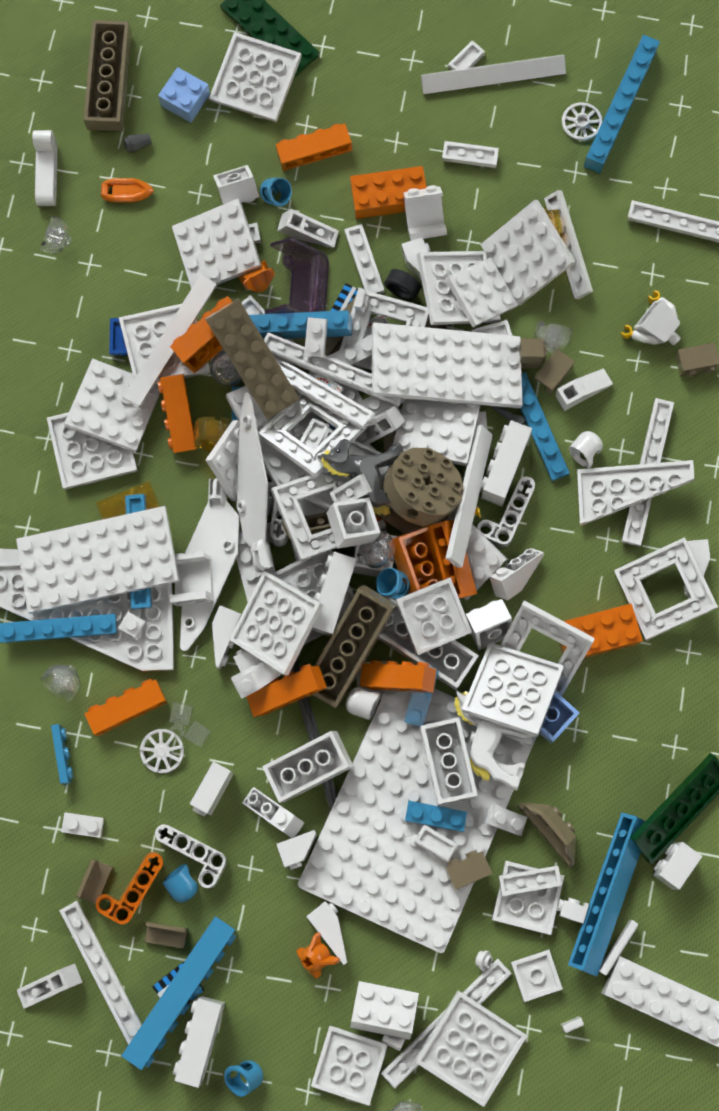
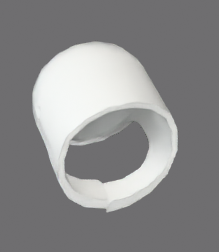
M585 431L570 445L569 451L578 464L589 469L593 465L595 453L598 454L602 451L603 442L595 433ZM580 453L584 454L587 461L581 459Z
M361 687L353 688L347 696L346 709L355 716L370 720L377 709L382 693L377 691L367 692Z

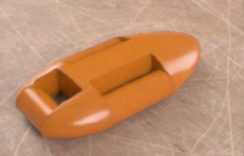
M112 178L101 184V197L113 203L138 202L148 198L154 192V189L148 183L135 178ZM109 187L112 188V194H108Z

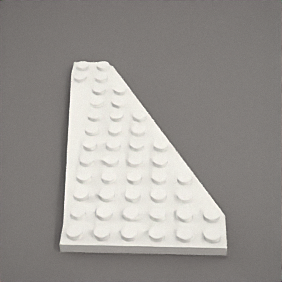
M0 548L1 608L30 621L116 614L117 634L69 639L143 672L174 670L173 604L170 603L169 596L173 595L172 583L151 588L152 608L131 609V596L129 592L29 614L18 549ZM128 612L146 622L136 639L118 629Z

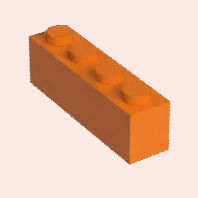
M345 123L335 124L331 128L324 130L318 129L311 134H301L294 139L281 140L275 144L283 171L352 151V142Z
M184 373L161 377V381L158 382L159 393H163L164 400L161 401L162 410L167 413V419H164L166 431L170 430L171 438H168L169 449H173V453L195 450L197 445Z
M453 519L430 525L429 528L443 580L451 578L457 595L461 599L477 594L467 553L465 554L463 567L457 568L446 559L455 520Z
M371 660V663H364L362 666L359 685L370 690L434 692L437 669L429 667L428 663L418 662L417 665H413L414 663L402 661L400 665L394 661H386V664H382L383 662Z
M311 664L300 667L299 672L295 673V671H292L289 675H283L284 678L281 680L279 678L274 679L267 686L246 696L253 717L264 716L326 689L320 667L311 666Z
M148 679L142 682V686L139 688H129L123 692L124 695L118 698L113 696L108 698L106 703L101 706L96 704L88 708V712L84 714L93 734L99 736L168 703L156 679L153 681Z

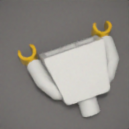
M653 291V296L656 298L648 296V302L652 305L634 326L635 331H632L631 326L625 325L624 329L630 332H621V336L625 339L632 336L634 340L652 345L665 343L667 340L672 345H675L681 338L675 332L680 325L675 305L663 297L660 298L658 291Z

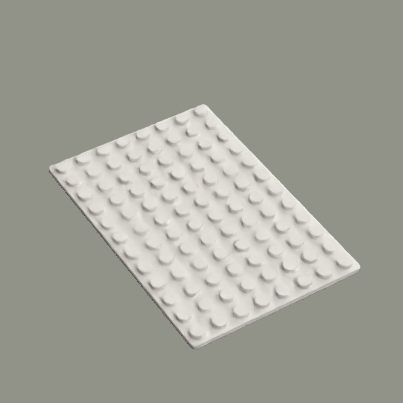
M434 688L424 725L459 717L470 760L472 743H469L472 731L476 732L477 727L468 724V722L462 720V717L457 715L458 712L454 706L455 697ZM385 691L352 763L354 767L349 770L301 875L298 887L436 952L443 953L474 882L454 891L444 869L448 867L447 862L414 843L423 824L405 821L408 801L437 806L421 739L420 727L404 722L412 692ZM534 736L531 746L502 737L493 757L504 765H515L519 762L526 763L536 737ZM472 771L478 796L440 806L467 812L464 832L428 826L458 845L449 861L456 858L459 861L466 859L465 854L477 850V853L483 851L484 856H486L497 830V827L485 823L490 805L494 804L506 809L514 791L502 782L493 780L492 777H490L489 782L483 781L481 776H477Z

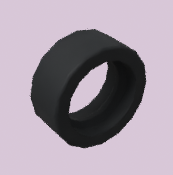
M392 269L384 282L385 287L390 292L408 301H413L422 288L420 282L415 277L399 269Z

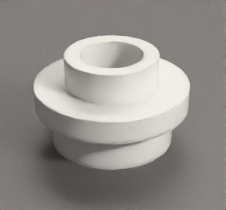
M480 951L476 957L475 964L482 971H485L492 965L493 957L490 951Z

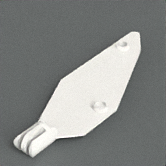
M246 392L244 394L239 427L237 510L239 512L243 537L251 546L254 569L256 572L261 573L273 566L270 546L266 541L268 480L250 393Z
M217 478L209 479L208 503L185 552L186 555H191L194 551H204L205 554L211 557L213 602L182 606L180 648L183 651H187L204 630L238 555L240 517L228 503L227 494Z

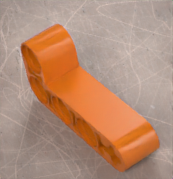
M157 852L147 853L121 898L117 900L108 894L100 895L96 899L97 911L118 924L128 923L163 865L161 855ZM155 856H156V857H157L156 860L158 861V864H157V865H156V864H153V865H152V867H151L150 869H151V871H154V872L151 874L148 870L143 869V868H144V866H146L147 868H149V866H150V864H151L150 861H149V859H150V858L154 859ZM147 874L149 877L148 881L145 884H140L138 882L139 875ZM135 891L138 893V898L131 902L127 899V895L129 892ZM108 899L111 904L109 908L101 909L99 907L100 901ZM120 909H125L128 915L124 919H119L116 916L117 912Z

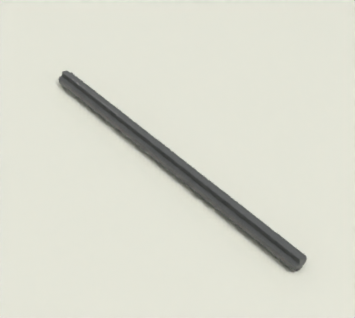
M297 659L290 672L295 671L296 673L300 671ZM305 697L298 702L309 740L312 741L320 737L309 697ZM333 779L322 783L330 812L337 798Z

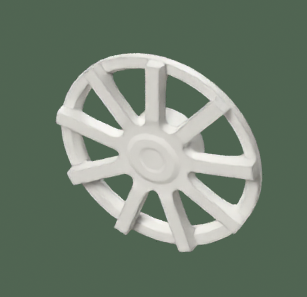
M579 102L572 104L564 111L562 116L563 131L573 140L588 141L594 138L602 124L601 113L589 103ZM582 105V111L578 114L574 107ZM585 106L593 109L588 115L585 113ZM571 110L576 118L566 116V114ZM594 113L598 114L599 119L590 120ZM565 120H569L574 123L566 126ZM599 123V126L596 130L589 124ZM577 127L574 134H572L568 129ZM586 128L592 131L593 134L587 136ZM580 129H582L584 137L577 136Z
M157 729L147 734L143 739L140 755L143 764L156 773H167L174 770L181 763L184 747L181 739L174 732L167 729ZM163 732L171 734L166 743L163 742ZM159 733V743H156L151 737L153 734ZM175 737L179 745L169 747L170 742ZM148 739L155 746L154 748L145 747ZM180 749V757L178 758L170 754V752ZM144 751H151L154 754L146 759ZM156 757L157 762L154 768L148 762ZM167 757L176 760L177 763L170 767ZM161 760L164 761L167 769H158Z

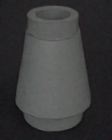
M149 133L127 135L126 138H123L127 153H134L152 144Z

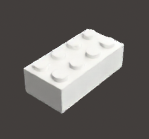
M510 421L509 426H504L499 440L502 443H497L493 455L495 460L491 459L486 475H488V478L484 476L481 484V499L501 507L503 506L532 428L514 421Z
M333 552L331 556L328 555L323 566L326 572L320 576L317 587H320V590L313 597V599L324 606L312 631L327 636L333 634L357 560L356 558Z
M459 717L420 726L419 730L437 806L476 798L478 794Z
M330 731L262 767L278 802H287L354 766L338 732Z
M201 996L198 1000L193 1001L190 1012L193 1013L192 1020L187 1022L185 1034H188L187 1039L181 1043L179 1054L182 1055L181 1060L176 1062L173 1075H176L175 1081L197 1088L203 1084L225 1002Z

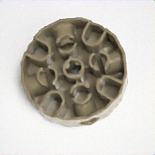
M411 448L402 452L385 473L383 488L388 499L391 501L390 506L408 522L420 526H429L430 524L443 522L462 500L463 483L460 473L449 458L431 448Z

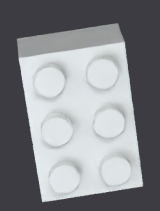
M359 981L350 1028L410 1040L419 993Z

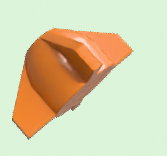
M265 260L261 262V268L238 277L246 290L260 293L269 287L275 273L272 268L268 269Z
M318 932L313 935L310 945L296 950V954L303 967L315 979L321 976V969L326 965H336L340 962V958L331 956L328 948L321 943V933Z

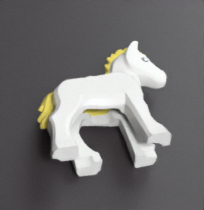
M456 691L457 697H455L454 706L458 712L457 715L462 717L463 721L477 727L476 732L472 731L469 743H472L470 752L472 771L477 776H481L483 781L489 782L490 777H492L493 780L502 782L509 788L517 791L524 772L525 763L519 762L515 765H504L499 763L493 755L502 737L531 746L534 736L463 713L462 708L468 692L461 693Z

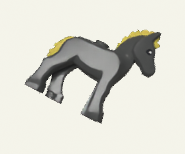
M342 439L330 451L325 450V453L317 456L321 463H323L324 468L328 469V472H331L332 475L337 474L338 477L350 475L351 479L360 474H364L372 492L362 498H370L374 514L381 515L382 513L384 516L390 514L389 510H393V508L390 506L391 501L388 499L387 494L383 491L379 468L392 465L397 457L404 452L401 443L394 444L385 453L349 456L350 442L348 439Z

